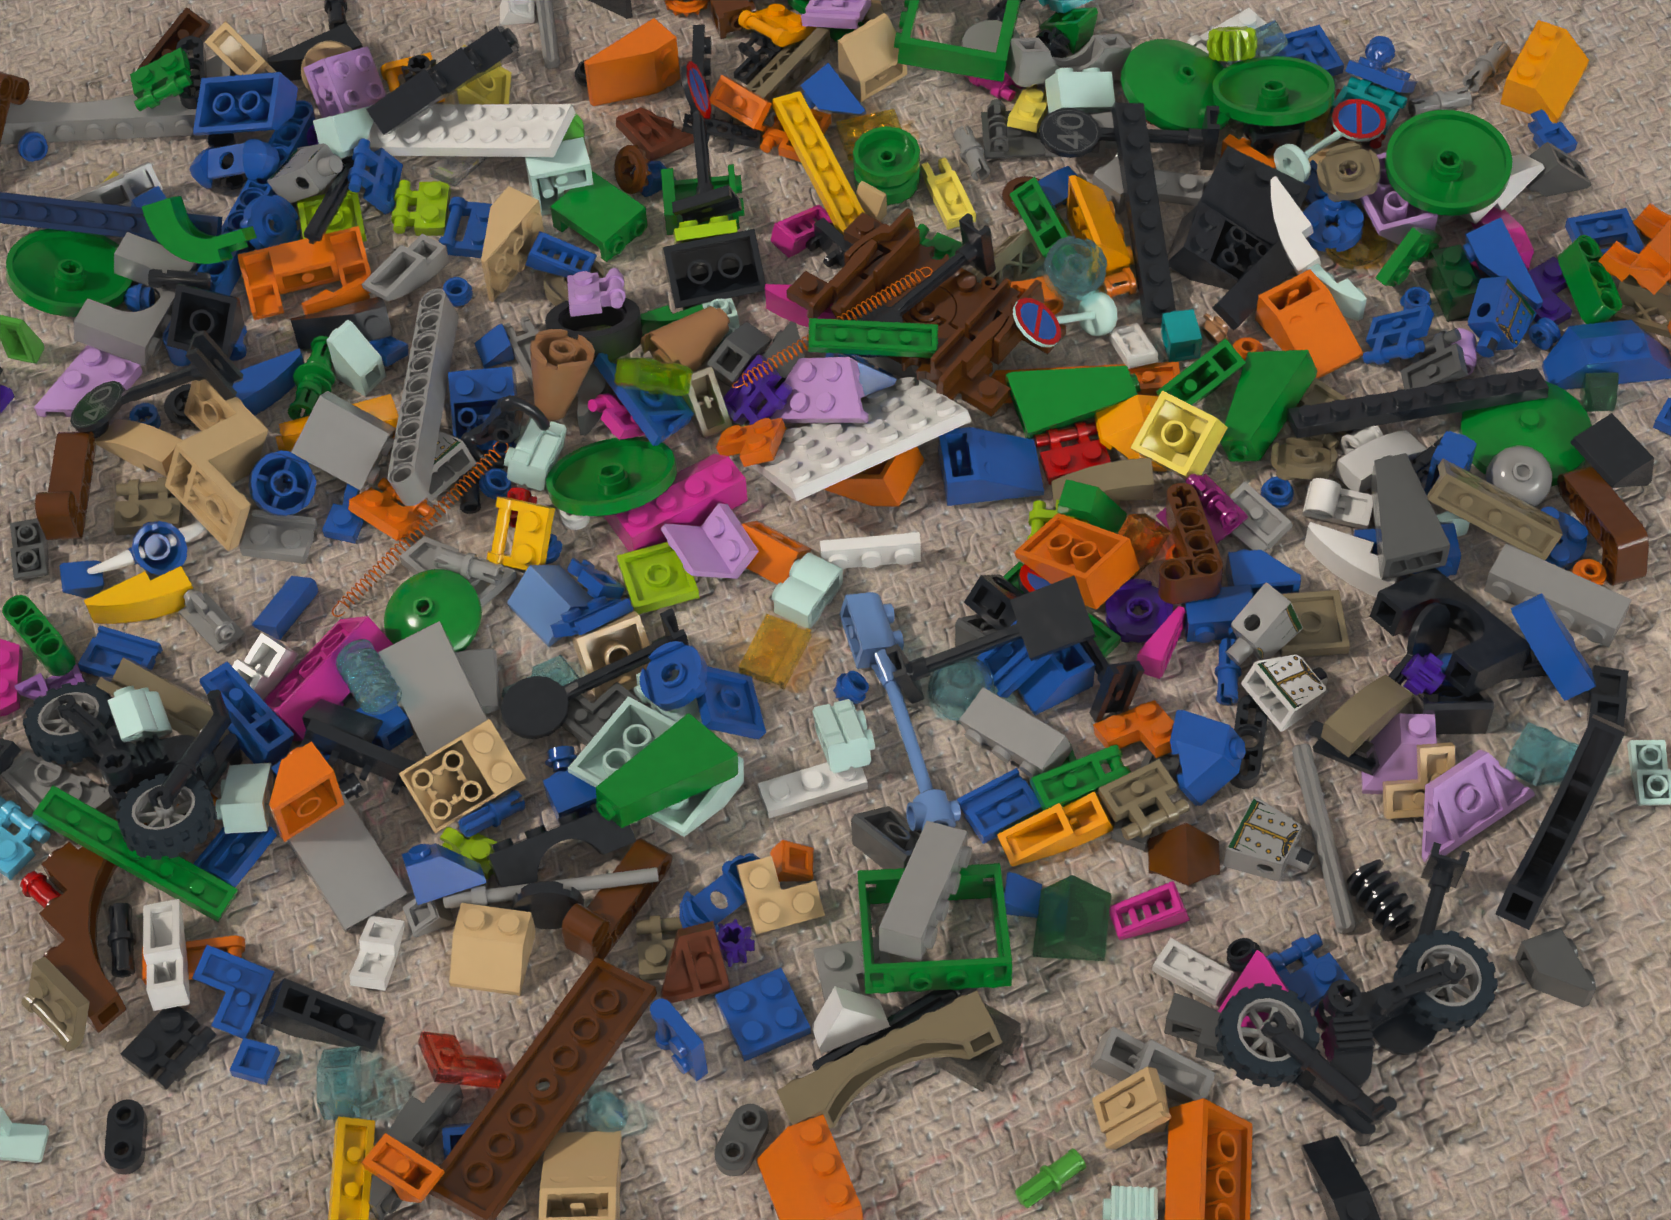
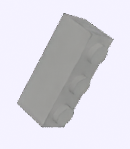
M984 687L959 719L966 731L964 735L968 740L980 747L983 743L991 747L992 753L1006 763H1009L1010 760L1020 765L1019 769L1030 778L1061 766L1073 750L1066 735Z

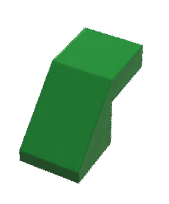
M1066 479L1057 513L1088 520L1091 525L1121 535L1127 513L1099 487Z

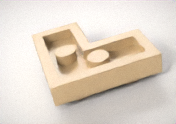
M1452 742L1417 745L1418 779L1383 781V811L1386 819L1424 817L1425 785L1455 766V745Z
M772 856L736 865L755 935L825 916L816 881L781 890Z

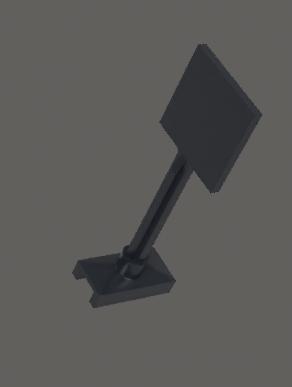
M1075 576L1011 599L1010 602L1017 620L1016 624L927 658L922 656L912 661L908 660L898 644L885 648L887 656L897 669V671L892 672L894 679L913 704L924 700L920 679L931 676V672L1018 639L1024 640L1029 658L1033 661L1096 637Z

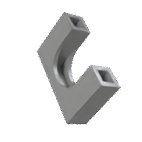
M129 232L126 233L114 253V273L145 284L148 287V273L150 269H162V273H167V270L192 271L193 275L197 273V263L183 260L170 253L161 244ZM162 285V288H153L159 296V300L150 308L137 312L121 311L87 298L74 320V340L146 366L150 357H155L159 352L162 342L161 338L171 320L176 289H166V285Z

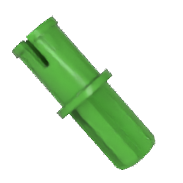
M1072 1148L1051 1165L1041 1166L1038 1174L1015 1190V1195L1020 1204L1025 1208H1030L1052 1191L1059 1192L1061 1185L1080 1171H1083L1086 1168V1164L1081 1155Z

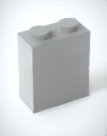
M327 391L319 396L291 453L351 486L362 490L368 484L373 485L379 477L382 468L378 464L383 455L388 457L391 453L394 438L392 437L396 428Z

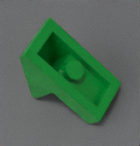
M1096 7L1073 9L1066 13L1055 12L1039 27L1041 31L1046 29L1050 32L1055 27L1058 28L1070 40L1068 46L1071 52L1075 54L1091 39L1098 11Z

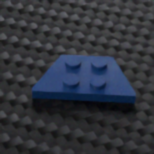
M598 353L594 361L595 366L653 446H658L690 423L694 412L663 371L651 367H643L627 360L623 366L610 363L607 354Z

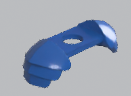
M250 139L241 144L220 148L209 147L203 150L193 160L189 170L192 177L202 187L208 189L212 188L213 179L244 173L249 180L266 178L277 171L280 159L277 149L268 142ZM232 153L234 156L232 166L228 169H223L222 160L224 156Z
M748 853L745 856L739 855L732 861H726L722 866L723 875L698 894L693 896L687 891L680 903L679 918L682 928L713 921L716 933L719 932L720 928L717 924L746 902L736 865L760 858L753 853ZM712 892H720L726 897L728 903L726 908H717L712 903L710 898Z

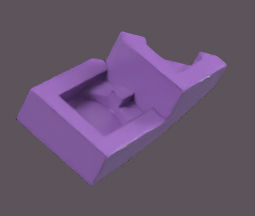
M75 664L74 668L63 676H51L45 679L39 673L15 685V689L20 695L35 700L39 696L44 697L47 695L46 691L52 688L57 690L62 688L61 685L71 683V685H77L78 682H86L78 665Z

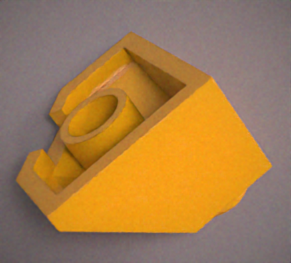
M1136 395L1097 412L1094 418L1100 443L1109 450L1114 447L1128 459L1146 458L1132 450L1131 446L1159 396ZM1152 461L1153 471L1167 472V469Z

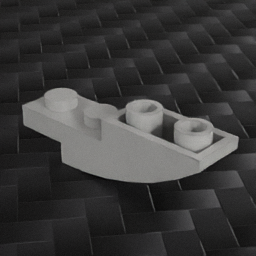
M147 161L99 185L87 187L64 199L131 206L134 198L156 186H159L161 190L163 188L151 163Z

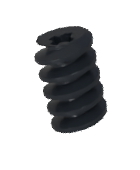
M1377 859L1358 868L1349 876L1346 884L1348 885L1349 893L1352 896H1356L1355 901L1359 907L1364 908L1367 918L1372 919L1374 928L1381 930L1380 936L1382 939L1389 942L1402 937L1416 926L1418 919H1412L1411 916L1417 908L1414 904L1402 906L1408 899L1407 894L1394 895L1400 888L1398 882L1386 884L1392 874L1389 870L1378 873L1384 863L1381 859Z

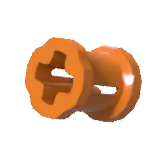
M1125 267L1122 269V272L1105 276V274H1100L1097 276L1099 292L1109 295L1111 299L1125 293L1129 295L1136 293V280L1129 267ZM1121 282V285L1113 287L1114 283Z

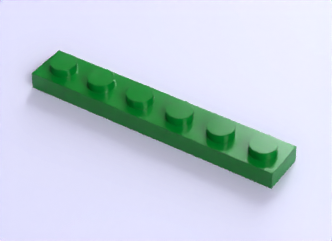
M53 785L33 812V819L175 899H179L182 903L218 923L237 895V888L180 856L170 859L168 856H162L161 860H154L148 855L146 858L138 856L136 850L130 851L126 842H124L118 821Z

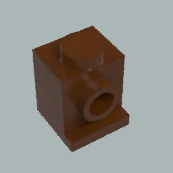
M710 0L712 21L720 39L726 38V33L745 29L738 22L739 16L744 10L756 12L753 0Z

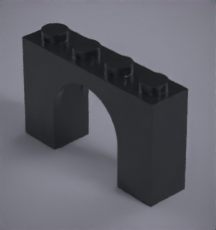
M1436 568L1419 572L1378 592L1369 617L1392 636L1411 629L1420 612L1427 605L1436 602L1447 606L1450 612V628L1464 635L1470 641V644L1453 651L1444 673L1446 675L1445 679L1467 698L1523 671L1531 651L1529 643Z

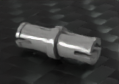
M1498 41L1486 55L1480 56L1476 60L1475 67L1463 78V85L1469 88L1475 82L1470 91L1476 92L1488 78L1494 77L1501 63L1511 54V49L1507 44L1499 51L1498 49L1503 45V42Z
M1468 87L1447 92L1435 91L1433 95L1409 100L1408 111L1412 118L1428 111L1451 110L1470 106L1472 102L1470 91L1468 92Z
M961 126L954 132V138L961 152L960 157L968 165L974 180L978 181L979 179L976 172H978L980 180H984L990 174V168L983 157L984 149L976 141L971 127H965L966 134L964 127Z
M440 547L436 552L435 559L440 560L434 561L436 568L459 573L468 580L473 577L493 585H498L502 580L503 573H499V571H504L502 564L479 559L474 553L469 552L465 555L445 547Z

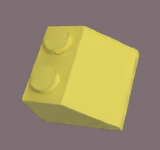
M1162 391L1133 442L1131 449L1146 458H1151L1153 462L1168 471L1187 479L1194 473L1197 476L1202 475L1228 427L1218 418Z

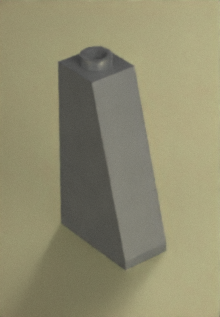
M1407 454L1388 455L1375 460L1371 477V488L1381 579H1390L1445 566L1450 543L1430 501H1428V497Z

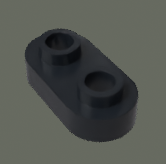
M130 1099L114 1104L107 1115L105 1160L115 1173L122 1175L131 1174L138 1170L144 1162L146 1151L147 1115L137 1101ZM131 1113L127 1120H120L123 1114ZM121 1148H129L126 1154L117 1155Z

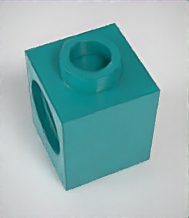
M1194 309L1176 310L1162 314L1161 337L1168 361L1178 362L1200 358L1202 336Z

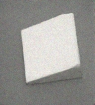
M535 0L501 1L500 24L534 23Z

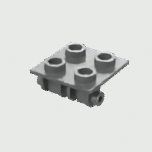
M992 100L988 105L987 112H981L985 159L1045 156L1044 145L1041 143L1039 136L1040 127L1037 133L1007 127L1008 116L1011 111H1006L1005 104L1001 100Z

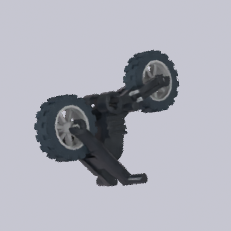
M78 682L77 685H71V683L61 685L62 688L57 690L52 688L46 691L47 695L44 697L39 696L33 701V707H28L25 713L27 718H23V726L34 754L37 757L42 756L46 762L56 761L57 764H66L67 761L78 763L83 761L82 758H85L102 773L104 781L109 784L108 792L112 803L116 809L120 810L116 812V819L124 842H126L130 851L136 850L138 856L146 858L148 855L154 860H161L162 856H168L169 859L179 856L178 853L183 851L188 853L194 850V846L197 843L202 844L208 838V832L214 830V820H217V812L210 792L228 768V762L230 765H240L243 761L238 739L233 733L226 735L213 753L220 738L232 723L220 690H212L207 694L213 716L196 737L178 735L159 739L157 734L152 735L153 738H144V742L139 740L136 744L121 740L107 702L113 697H111V694L98 688L95 683L92 685H88L87 682ZM151 822L148 826L144 825V823Z
M1434 930L1428 936L1426 933L1418 936L1414 942L1408 945L1396 964L1397 970L1394 973L1392 983H1386L1370 991L1361 992L1355 983L1345 979L1337 980L1330 985L1324 997L1316 1006L1313 1016L1309 1012L1311 1007L1306 1001L1301 1002L1297 998L1298 994L1292 990L1288 992L1282 990L1281 985L1272 984L1271 986H1265L1264 983H1257L1250 989L1247 986L1238 991L1237 995L1229 999L1219 1015L1218 1024L1215 1028V1037H1218L1217 1051L1219 1054H1223L1225 1058L1223 1062L1228 1069L1233 1068L1237 1072L1236 1076L1243 1081L1247 1078L1252 1081L1253 1085L1261 1087L1263 1084H1269L1270 1087H1278L1282 1082L1287 1084L1291 1082L1293 1086H1298L1335 1119L1341 1120L1356 1133L1355 1141L1358 1145L1366 1146L1370 1141L1371 1135L1376 1130L1375 1125L1381 1124L1384 1118L1397 1107V1102L1393 1097L1386 1096L1380 1102L1375 1103L1361 1089L1369 1078L1372 1069L1375 1046L1372 1033L1374 1029L1391 1018L1404 1013H1412L1417 1017L1415 1021L1423 1026L1425 1023L1431 1025V1029L1436 1031H1442L1444 1028L1448 1029L1449 1032L1459 1031L1463 1026L1466 1029L1483 1016L1495 999L1494 991L1498 986V980L1494 978L1496 969L1493 962L1489 963L1486 958L1488 953L1482 947L1479 949L1474 945L1476 941L1468 936L1466 938L1460 937L1459 932L1456 931L1442 933V930ZM1435 959H1443L1446 961L1442 964H1438V962ZM1426 962L1430 968L1421 971L1422 964ZM1468 978L1470 990L1458 982ZM1452 990L1466 998V1000L1455 1003ZM1349 996L1351 1001L1345 999L1344 997ZM1327 1011L1331 1016L1326 1017L1324 1012ZM1257 1013H1268V1020L1263 1022ZM1248 1016L1257 1029L1241 1027L1243 1019ZM1317 1026L1323 1031L1321 1040H1323L1322 1045L1323 1049H1325L1324 1054L1327 1060L1316 1049L1320 1040V1033L1316 1032ZM1243 1036L1254 1037V1041L1252 1042L1250 1047L1244 1040Z

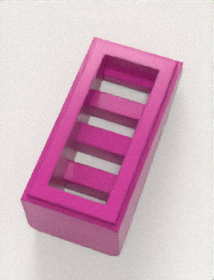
M816 205L774 223L771 242L790 258L806 249V242L815 236L814 218L818 221L824 217L831 225L834 226L827 211L822 206Z
M1178 606L1138 652L1136 661H1139L1144 669L1143 674L1157 679L1163 677L1184 629L1186 614L1184 607Z
M1174 881L1107 907L1119 940L1190 921ZM1171 901L1173 908L1166 910L1164 903ZM1157 905L1159 913L1153 916L1150 906ZM1142 909L1146 919L1139 921L1136 910ZM1123 913H1129L1132 921L1131 925H1125L1122 917Z

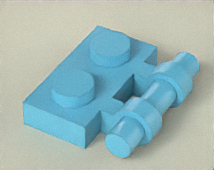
M0 796V873L11 880L36 856L28 845L35 839L44 844L49 840L51 834L43 828L42 823L21 812V807L14 801H6ZM12 823L21 828L15 836L6 830Z

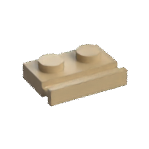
M1147 1066L1092 1098L1101 1133H1105L1107 1138L1105 1146L1108 1149L1116 1150L1171 1119L1170 1113L1166 1112L1164 1106L1167 1101L1156 1068Z

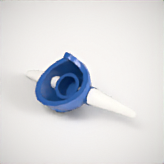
M163 521L147 522L134 536L132 547L102 563L88 568L87 572L92 575L138 564L149 573L163 575L179 566H183L187 557L186 542L205 531L206 528L200 522L182 528H176L172 524Z

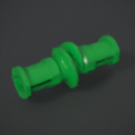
M318 336L314 338L311 343L312 352L305 364L298 366L294 372L293 379L297 386L294 402L288 407V415L292 420L310 416L319 396L327 391L332 392V385L335 383L336 377L331 371L332 359L328 345L325 352L322 351L329 337ZM302 408H304L305 412L304 415L301 417L300 413L302 411Z

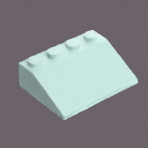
M628 696L568 767V772L596 787L676 722ZM738 756V774L734 778L647 817L685 837L725 807L744 783V759Z

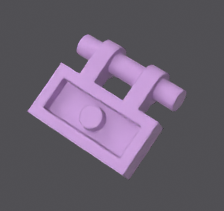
M611 268L604 278H599L598 272L590 273L587 271L567 276L571 317L602 313V307L607 306L618 309L622 307L625 301L624 277L617 268Z

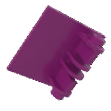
M1194 473L1186 479V483L1193 486L1197 491L1216 545L1249 518L1206 473L1203 476H1197ZM1165 507L1156 517L1170 531L1166 520Z

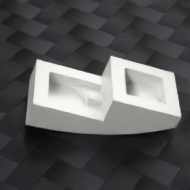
M369 916L359 939L360 952L349 975L350 986L386 990L405 927L403 920Z

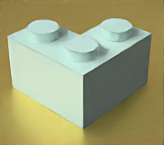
M583 137L562 141L554 157H525L531 195L539 200L542 216L551 214L550 206L564 195V190L593 184L591 164Z

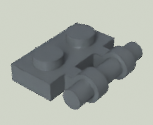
M1457 328L1435 334L1433 336L1434 339L1424 343V352L1416 353L1414 357L1408 359H1401L1399 357L1402 365L1408 366L1400 370L1404 390L1431 384L1437 385L1454 382L1468 375L1463 348L1455 343L1461 340V334Z

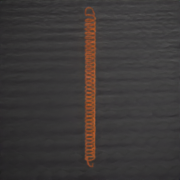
M923 267L920 270L915 269L914 272H910V275H905V278H901L895 284L892 283L890 287L887 286L885 290L882 289L880 293L877 292L876 296L872 295L871 299L867 298L866 302L862 301L861 305L857 304L856 308L852 307V309H856L859 317L862 318L861 312L857 309L858 305L861 306L862 311L867 315L866 309L862 306L863 302L866 303L868 310L872 312V308L867 303V300H870L873 307L877 309L872 297H875L878 304L882 306L881 301L877 298V294H880L884 303H887L886 298L882 295V291H885L888 299L892 300L887 292V288H890L893 296L897 297L892 289V285L901 294V290L896 285L897 282L900 283L902 289L906 292V287L901 282L902 279L905 280L906 285L911 289L906 276H909L912 284L916 286L911 273L915 274L917 281L921 283L916 270L920 271L924 278L930 276L933 270L930 267ZM929 268L931 273L925 276L921 270ZM852 309L851 311L847 310L846 313H842L841 316H837L836 318L838 319L840 317L842 320H844L843 314H845L847 316V319L851 320V318L848 316V311H850L852 313L853 318L855 320H858L856 315L853 313ZM808 334L807 338L802 337V341L797 340V344L793 343L792 347L788 346L787 350L783 349L782 353L778 352L777 356L773 355L772 359L768 358L767 362L763 361L762 365L758 364L757 368L753 367L752 371L748 370L747 374L743 373L742 379L745 386L748 387V384L744 381V374L748 377L750 383L753 384L748 374L749 371L753 373L754 378L758 381L753 371L754 368L758 370L759 375L763 378V374L758 368L759 365L763 367L764 372L768 375V371L763 365L764 362L768 364L769 369L773 372V368L768 362L769 359L773 361L774 366L778 369V365L773 359L774 356L778 358L779 363L783 366V362L778 356L779 353L783 355L784 360L788 363V359L783 353L784 350L788 352L789 357L793 360V356L788 350L789 347L792 348L794 354L798 357V353L793 348L794 344L797 345L800 353L803 354V350L798 345L799 341L802 342L805 350L808 351V347L803 342L804 338L808 341ZM736 381V382L733 383L732 387H733V388H739V387L743 386L744 384H742V385H740V386H737V387H734V384L738 382V381Z
M496 442L493 445V450L488 451L489 454H484L485 459L480 458L481 463L477 462L476 467H472V471L467 472L468 476L463 475L464 480L460 479L459 484H455V488H450L451 493L446 492L447 497L443 496L442 501H438V505H433L434 510L429 509V514H425V518H420L421 523L416 522L417 527L413 526L412 531L407 532L408 536L403 535L404 540L400 539L399 544L394 545L395 549L390 548L391 553L387 552L386 557L381 558L382 562L377 561L378 566L374 565L373 570H368L369 575L364 574L365 579H360L361 584L355 583L356 588L351 587V592H347V597L342 596L343 601L339 600L338 603L332 609L333 616L340 617L345 613L344 611L341 615L334 614V608L339 604V602L345 604L349 609H351V607L348 606V604L345 602L344 598L348 599L355 605V603L349 597L348 593H350L358 600H360L355 595L352 589H355L362 596H364V594L357 587V584L363 587L366 591H368V589L362 584L361 580L365 581L371 587H373L366 579V576L370 577L377 583V581L370 574V571L375 573L379 578H382L376 572L374 567L380 569L384 574H386V572L382 570V568L379 565V563H382L390 570V568L385 564L383 558L388 560L392 565H395L389 559L387 554H390L397 561H399V559L393 554L392 549L398 552L400 555L401 553L398 551L396 545L400 546L404 551H406V549L402 546L400 541H403L409 547H411V545L406 541L405 536L411 539L414 543H416L409 535V532L413 533L418 539H420V537L414 532L413 528H416L423 535H425V533L420 530L417 524H421L425 527L426 530L429 531V529L422 522L423 519L427 521L431 526H433V524L427 519L426 515L432 517L436 522H438L437 519H435L432 516L430 511L435 512L440 518H442V516L436 511L435 506L440 508L446 514V511L441 508L439 502L443 503L448 509H451L444 502L443 498L448 499L453 505H455V503L452 500H450L447 494H451L457 501H459V499L452 492L453 489L457 491L461 496H463V494L460 491H458L456 485L462 487V489L465 492H468L461 485L460 481L465 482L470 488H472V486L465 480V476L471 479V481L474 484H476V482L469 475V472H471L478 479H480V477L477 474H475L473 468L479 470V472L482 475H485L478 468L477 464L482 465L487 471H489V469L485 465H483L481 460H485L491 467H493V465L487 460L486 455L491 457L494 462H497V460L491 456L490 451L494 452L499 458H501V456L494 449L495 445H497L499 442Z

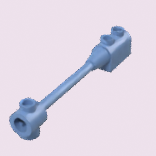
M874 592L845 595L839 615L856 668L872 667L882 686L886 689L920 794L914 798L913 802L907 804L906 816L908 825L912 831H922L926 821L955 828V821H960L961 819L959 802L957 800L948 801L945 791L933 789L900 686L892 673L897 671V669L886 654L885 648L896 644L902 650L904 647L902 632L900 630L892 631L890 624L895 619L894 608L891 603L883 604L880 595Z

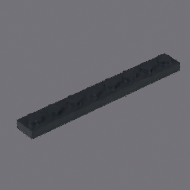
M1114 102L1111 112L1143 324H1162V314L1176 311L1144 103Z
M1538 368L1524 369L1517 372L1493 374L1474 379H1462L1437 385L1431 384L1394 392L1335 400L1314 405H1303L1301 407L1289 408L1287 419L1296 438H1303L1548 398L1549 386Z

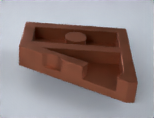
M711 921L678 929L660 993L661 999L663 998L670 1003L730 989V981L714 922Z

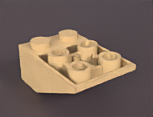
M510 186L505 189L490 207L481 257L488 298L491 302L500 293L507 290L511 280L518 272H522L525 269L528 254L539 231L544 233L539 200Z
M490 719L398 773L434 833L439 832L526 779Z
M621 1131L561 1132L555 1135L544 1151L539 1191L538 1220H620Z

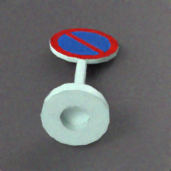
M1348 99L1339 103L1333 109L1331 117L1332 125L1336 132L1305 152L1294 144L1280 146L1274 153L1276 169L1304 183L1311 174L1308 158L1342 136L1354 141H1370L1379 137L1384 132L1386 125L1384 112L1379 106L1362 99Z
M1094 292L1082 299L1079 304L1078 313L1055 317L1051 310L1043 303L1033 298L1024 297L1015 303L1013 318L1017 327L1030 341L1041 347H1052L1061 338V327L1059 324L1079 321L1086 333L1092 336L1107 335L1116 326L1117 308L1109 295L1103 292Z

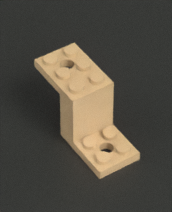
M206 379L201 381L194 380L191 383L184 414L201 432L176 443L165 487L227 551H230L239 546L251 507L247 498L231 484L250 475L255 463L260 459L268 429L260 419L256 418L244 406L238 397L224 400Z

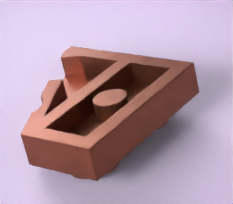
M642 107L616 117V127L633 145H638L639 149L646 151L645 157L648 160H655L694 143L693 134L681 132L682 130L674 127V121L665 117H659Z

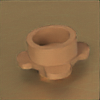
M1205 313L1203 317L1206 321L1200 326L1203 335L1215 345L1225 338L1230 341L1227 337V331L1229 330L1227 324L1220 317L1215 316L1212 318L1209 314Z

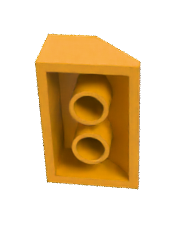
M1540 20L1537 21L1506 78L1500 104L1528 114L1542 109L1546 112L1551 122L1558 123L1589 63V59L1567 29Z
M1076 175L1069 176L1066 217L1074 238L1084 255L1083 261L1094 286L1097 285L1098 275L1105 274V276L1122 272V269L1125 267L1130 268V265L1134 263L1133 253L1130 246H1125L1123 227L1121 223H1116L1114 204L1111 200L1107 201L1104 190Z

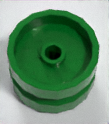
M879 127L862 134L855 142L853 164L856 190L861 181L866 182L886 193L887 205L902 203L914 195L920 183V148L917 140L909 132L896 127Z

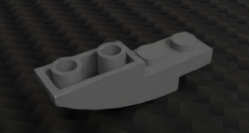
M446 1075L424 1103L411 1096L389 1129L388 1135L427 1159L423 1147H428L434 1142L439 1133V1127L447 1117H453L462 1105L464 1097L459 1082ZM373 1175L369 1204L375 1218L383 1220L388 1213L391 1214L396 1211L402 1200L398 1197L392 1186Z

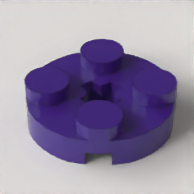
M1146 579L1128 580L1106 600L1105 605L1106 622L1109 628L1121 637V642L1124 643L1147 642L1173 613V604L1161 600L1158 595V588L1152 586V582ZM1135 606H1140L1141 610L1148 611L1144 615L1132 613Z

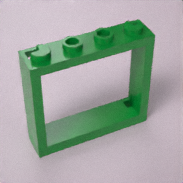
M905 0L904 7L908 8V10L901 12L899 29L903 30L902 33H896L894 48H899L897 63L1003 82L1011 39H1013L1021 0H1007L996 53L911 38L920 0Z
M1000 863L968 865L967 868L962 867L959 872L961 879L957 893L955 895L950 894L948 900L990 898L997 958L875 964L870 904L890 903L905 868L857 871L865 994L1012 986V955ZM983 878H993V881H983ZM866 884H876V887H866Z

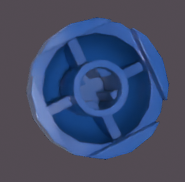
M283 450L266 454L258 460L250 472L248 483L251 498L256 505L265 512L277 516L295 514L304 509L313 498L316 487L315 475L312 473L309 463L290 451Z

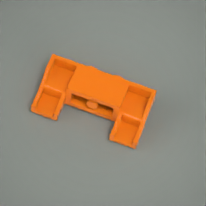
M1650 203L1633 221V224L1638 227L1641 234L1651 239L1638 254L1616 241L1599 259V262L1609 274L1616 276L1621 282L1630 274L1642 288L1649 290L1655 295L1666 282L1671 285V215L1664 213Z
M359 226L324 234L322 240L316 241L315 244H310L309 239L306 238L237 255L254 320L284 314L281 294L340 280L342 287L358 278L365 281L371 275Z

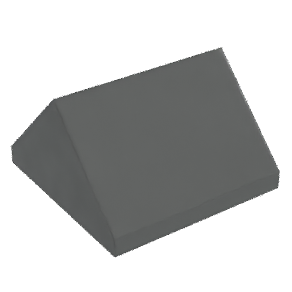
M890 806L857 813L851 819L852 844L883 869L906 868L920 837V830L912 831L907 820Z

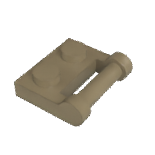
M46 957L40 958L32 964L29 992L22 999V1005L30 1013L35 1012L60 1038L59 1043L66 1051H73L83 1042L90 1002Z

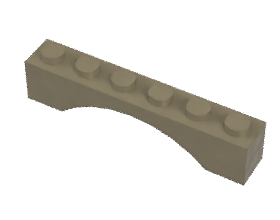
M975 991L969 995L956 998L951 1004L935 1012L924 1014L919 1020L903 1028L890 1031L885 1037L869 1045H862L856 1048L852 1053L836 1061L825 1063L818 1070L802 1078L791 1080L786 1086L776 1091L792 1125L824 1115L828 1127L831 1129L837 1125L843 1112L853 1099L871 1082L890 1070L910 1062L928 1058L955 1057L971 1059L1003 1042L978 991Z

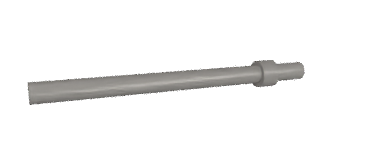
M655 867L554 881L562 883L563 889L571 891V887H574L581 892L659 882L658 868ZM528 884L487 889V886L473 887L471 891L454 893L443 897L444 908L460 907L461 903L489 906V903L511 901L515 893L520 894L521 888Z

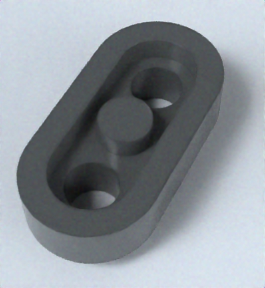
M745 1104L737 1108L733 1113L714 1152L716 1165L723 1174L727 1176H740L751 1167L769 1131L768 1115L762 1107L756 1104ZM748 1117L756 1119V1122L752 1125L743 1123ZM731 1149L740 1151L736 1157H729L727 1155V1152Z

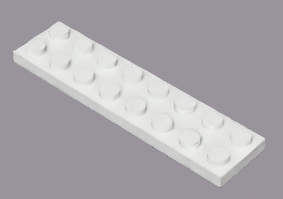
M434 104L390 134L383 135L375 122H373L367 140L370 141V149L373 152L383 148L392 156L554 157L576 112L572 104Z

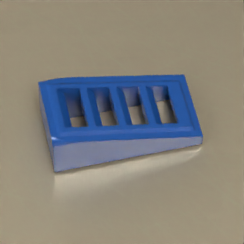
M539 231L528 254L526 266L567 277L582 271L590 272L597 255ZM542 251L548 252L547 256L542 254ZM554 254L560 255L558 260L553 258ZM566 257L572 258L570 265L564 263ZM578 260L585 261L581 270L575 268Z

